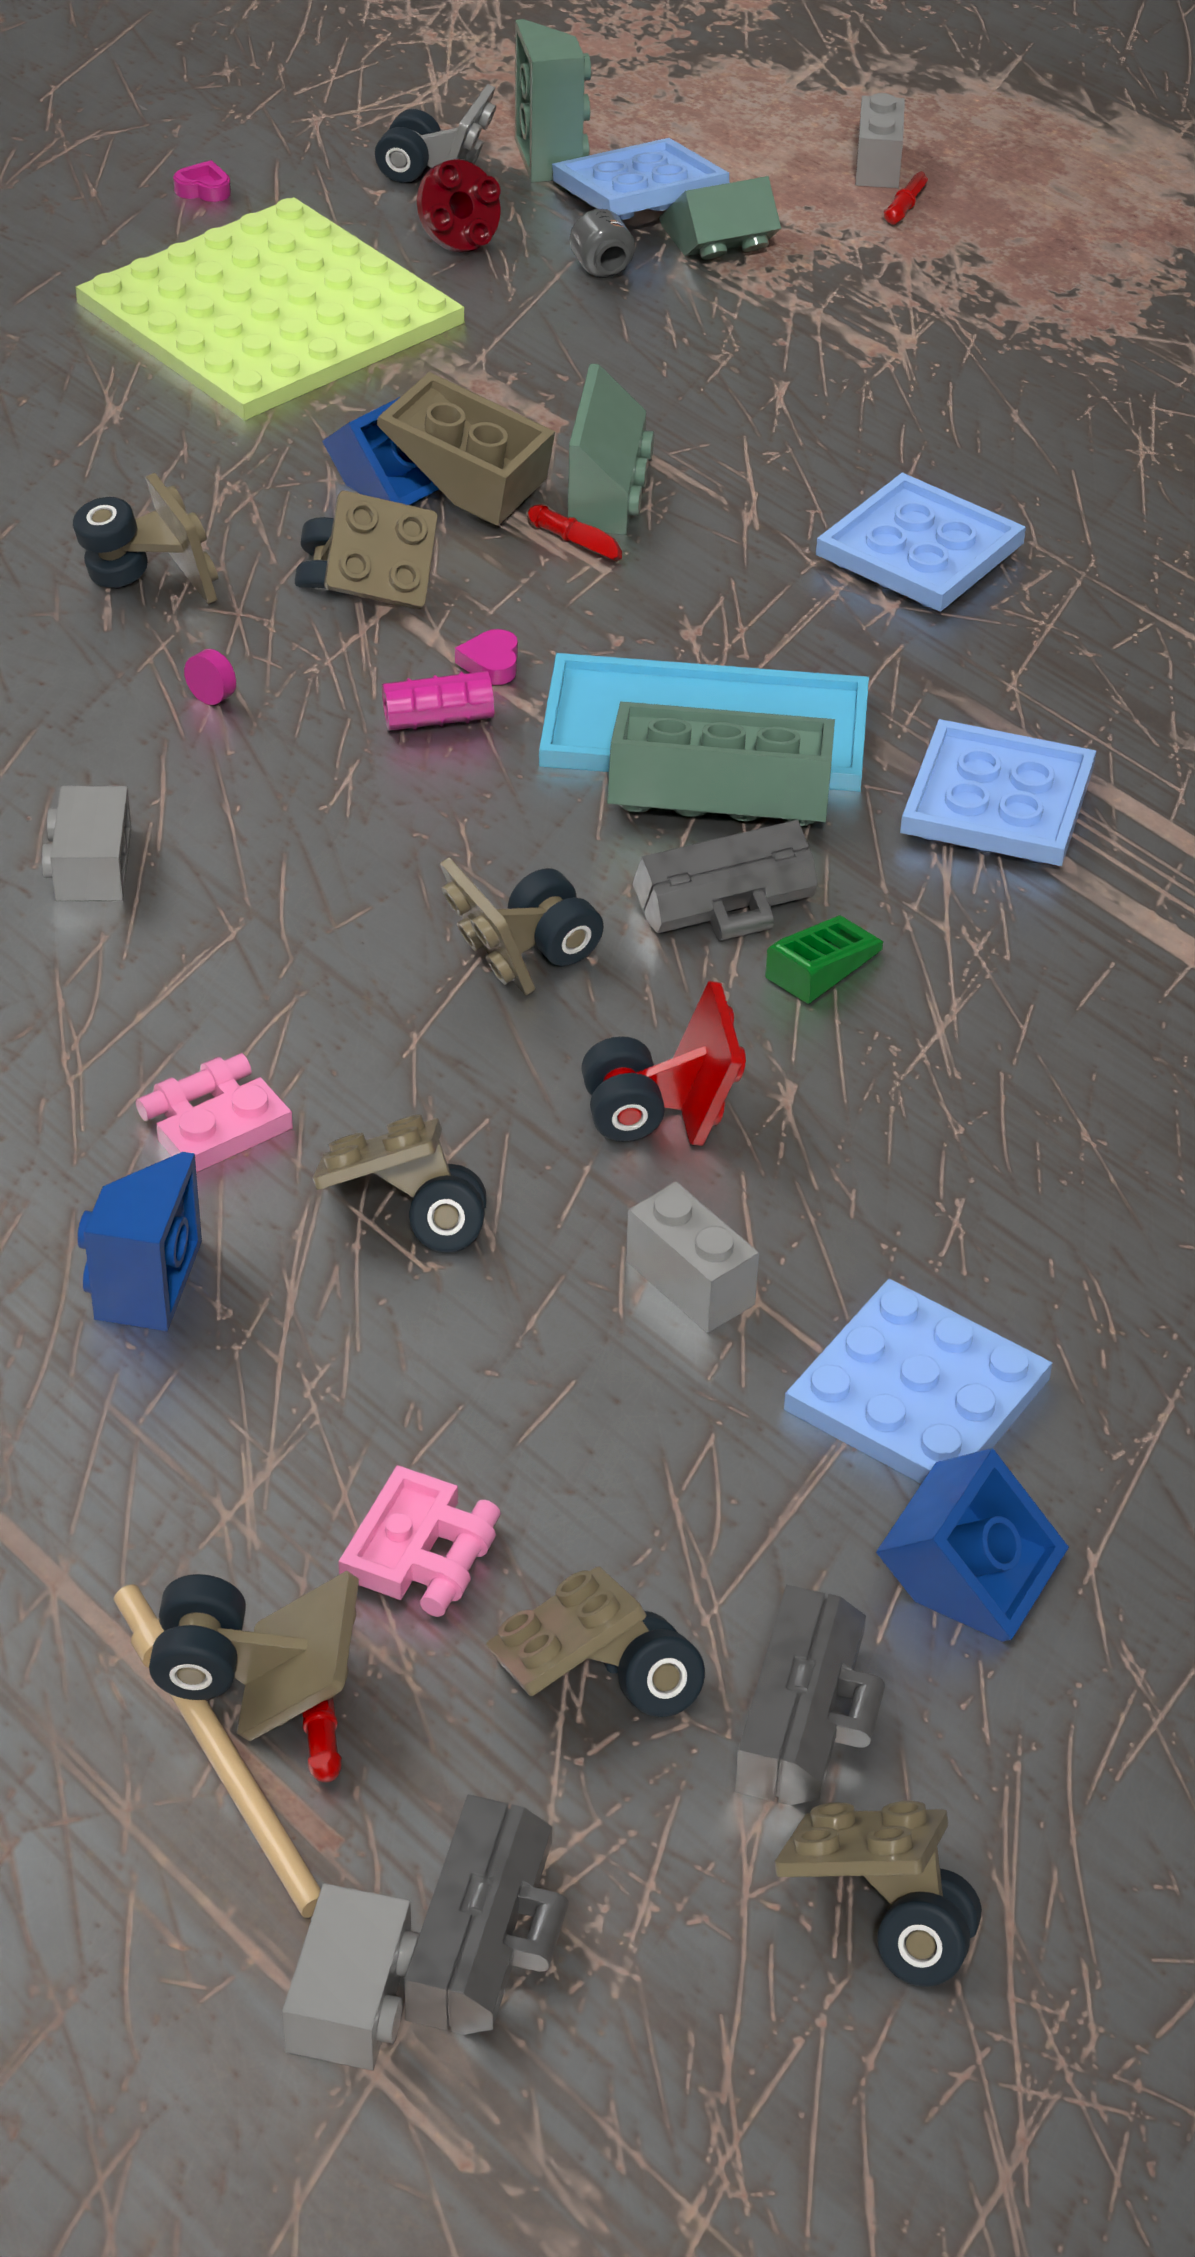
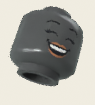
M595 209L586 212L576 221L571 229L569 238L571 250L584 269L591 275L610 277L619 274L628 266L633 258L635 251L633 235L619 216L608 209Z

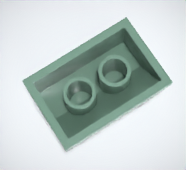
M525 19L515 20V142L531 183L553 181V163L589 156L590 154L588 136L586 133L583 134V123L590 120V101L588 94H584V81L591 79L590 56L588 53L582 52L576 36Z
M589 364L569 444L568 518L574 517L578 522L596 527L605 533L627 535L631 515L639 516L642 488L646 487L648 461L652 460L654 431H646V410L599 364Z

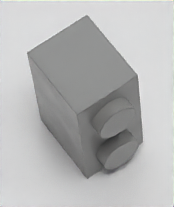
M887 93L862 96L855 186L899 188L905 98H895Z
M60 786L58 807L49 808L47 815L48 840L53 843L43 844L42 849L43 877L53 878L55 901H123L131 837L128 786Z
M674 1182L628 1209L626 1261L705 1332L710 1333L755 1305L759 1252L678 1182Z
M323 1883L282 2010L285 2053L374 2071L382 2042L393 2044L397 2037L402 2016L403 1998L396 1996L401 1976H406L420 1935L418 1932L411 1931L410 1900Z

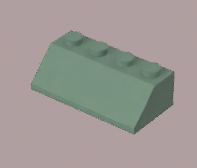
M620 701L611 739L607 804H617L625 810L634 812L647 811L652 807L674 809L675 812L684 816H700L706 812L724 813L741 821H752L760 817L783 818L785 822L798 820L800 826L810 825L815 821L826 822L835 719Z

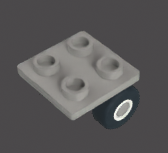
M489 84L485 86L461 120L458 128L441 131L436 120L422 110L408 109L401 112L375 147V160L381 172L393 181L407 183L417 179L426 166L433 168L442 162L454 159L465 160L475 164L484 144V141L478 139L481 130L488 128L497 106L491 103L496 87Z

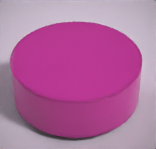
M205 649L187 660L184 667L185 680L190 691L198 700L207 705H216L234 693L236 689L234 669L228 659L214 649Z

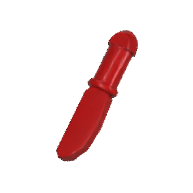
M923 171L915 174L906 187L896 193L895 199L884 210V218L888 223L892 225L898 223L905 217V213L914 207L917 194L928 181Z
M537 504L528 510V520L536 528L548 530L561 536L564 541H572L616 562L622 559V550L617 541L602 530L578 522L574 517H565L550 510L546 505Z
M333 1698L324 1700L302 1713L304 1719L302 1726L307 1734L310 1756L307 1764L312 1776L320 1782H332L341 1771L342 1757L337 1749L335 1730L337 1729L338 1721L335 1716Z

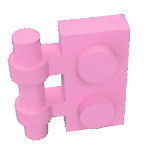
M243 1053L223 1060L221 1057L211 1059L201 1064L199 1072L179 1081L172 1077L155 1084L154 1092L136 1099L137 1110L144 1121H148L161 1114L167 1117V1119L156 1123L158 1141L171 1156L180 1152L195 1153L196 1173L293 1129L292 1111L261 1077L241 1086L236 1082L251 1075L252 1072L250 1063ZM209 1093L214 1096V1098L194 1107L189 1103Z
M397 1465L338 1561L339 1575L348 1571L359 1578V1586L402 1600L412 1581L424 1584L428 1588L420 1600V1606L426 1613L440 1617L444 1615L451 1601L461 1599L470 1583L471 1577L468 1571L476 1557L484 1556L492 1545L496 1536L494 1526L500 1517V1509L488 1500H479L471 1513L455 1508L458 1504L457 1485ZM438 1537L453 1542L446 1557L430 1552Z

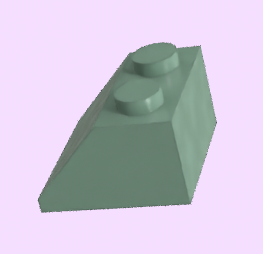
M769 176L687 190L659 217L661 226L684 256L701 254V259L703 260L725 255L728 252V248L742 246L743 252L762 249L768 246V240L781 230Z

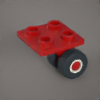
M708 981L672 1059L654 1065L651 1053L645 1044L637 1039L624 1036L602 1040L588 1050L583 1058L581 1070L585 1087L592 1096L590 1108L595 1127L603 1136L609 1139L633 1141L649 1135L660 1125L664 1117L665 1108L678 1109L682 1112L690 1144L703 1146L712 1126H717L723 1117L725 1099L733 1083L739 1082L742 1078L746 1055L744 1048L739 1046L734 1029V1012L732 1007L727 1004L722 984L720 982Z

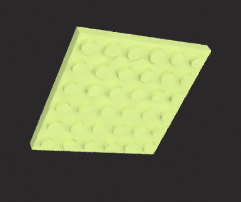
M295 197L282 199L276 205L256 213L246 214L241 219L220 228H211L205 234L172 244L166 250L146 258L135 259L127 266L110 273L99 274L94 279L75 286L78 304L244 421L465 323L464 306Z

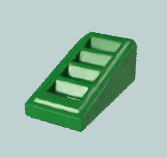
M839 915L782 938L768 947L765 977L802 1001L810 1004L883 950V941Z

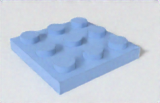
M670 138L552 164L554 182L570 191L571 194L583 199L590 206L597 209H608L616 213L621 220L632 218L636 211L645 209L655 211L667 210L687 190L730 183L729 172Z
M902 472L817 538L816 555L837 564L840 568L868 578L884 588L892 589L916 600L923 606L941 612L1024 544L1026 527Z
M939 719L904 809L900 833L922 837L930 841H942L971 847L983 852H995L1024 858L1036 863L1062 866L1094 769L1096 750Z
M888 1279L786 1391L784 1410L922 1484L936 1462L993 1448L1050 1380L1053 1362Z

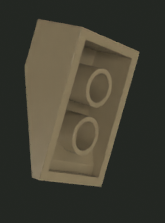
M428 372L378 417L377 426L455 506L497 526L547 479L555 431L431 372Z

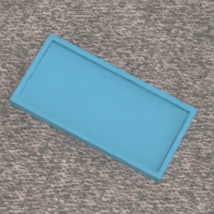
M556 653L539 747V767L609 772L611 739L619 704L622 701L835 719L829 790L861 792L869 677Z

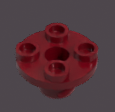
M448 160L431 168L423 177L417 193L418 215L426 233L438 245L453 252H469L488 244L495 234L500 221L501 207L499 197L501 189L499 183L494 177L487 175L480 167L465 160Z

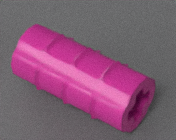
M461 671L458 675L442 677L434 675L432 678L417 680L407 678L406 681L382 684L383 709L388 731L407 728L416 730L418 727L431 725L442 727L447 723L463 721L468 724L471 720L494 718L493 689L488 671L466 674Z

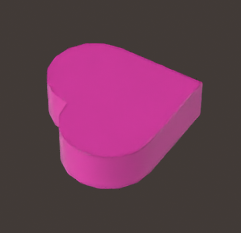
M212 160L182 168L173 176L174 192L181 198H200L208 202H219L227 199L231 194L230 177Z
M503 629L488 630L455 648V663L469 673L488 671L492 685L509 683L516 676L518 640L510 631Z

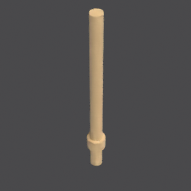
M131 1584L124 1586L115 1594L114 1602L133 1632L131 1638L132 1646L144 1666L149 1668L153 1644L164 1630L139 1587ZM170 1694L300 1914L305 1918L312 1917L321 1889L208 1701L188 1700Z

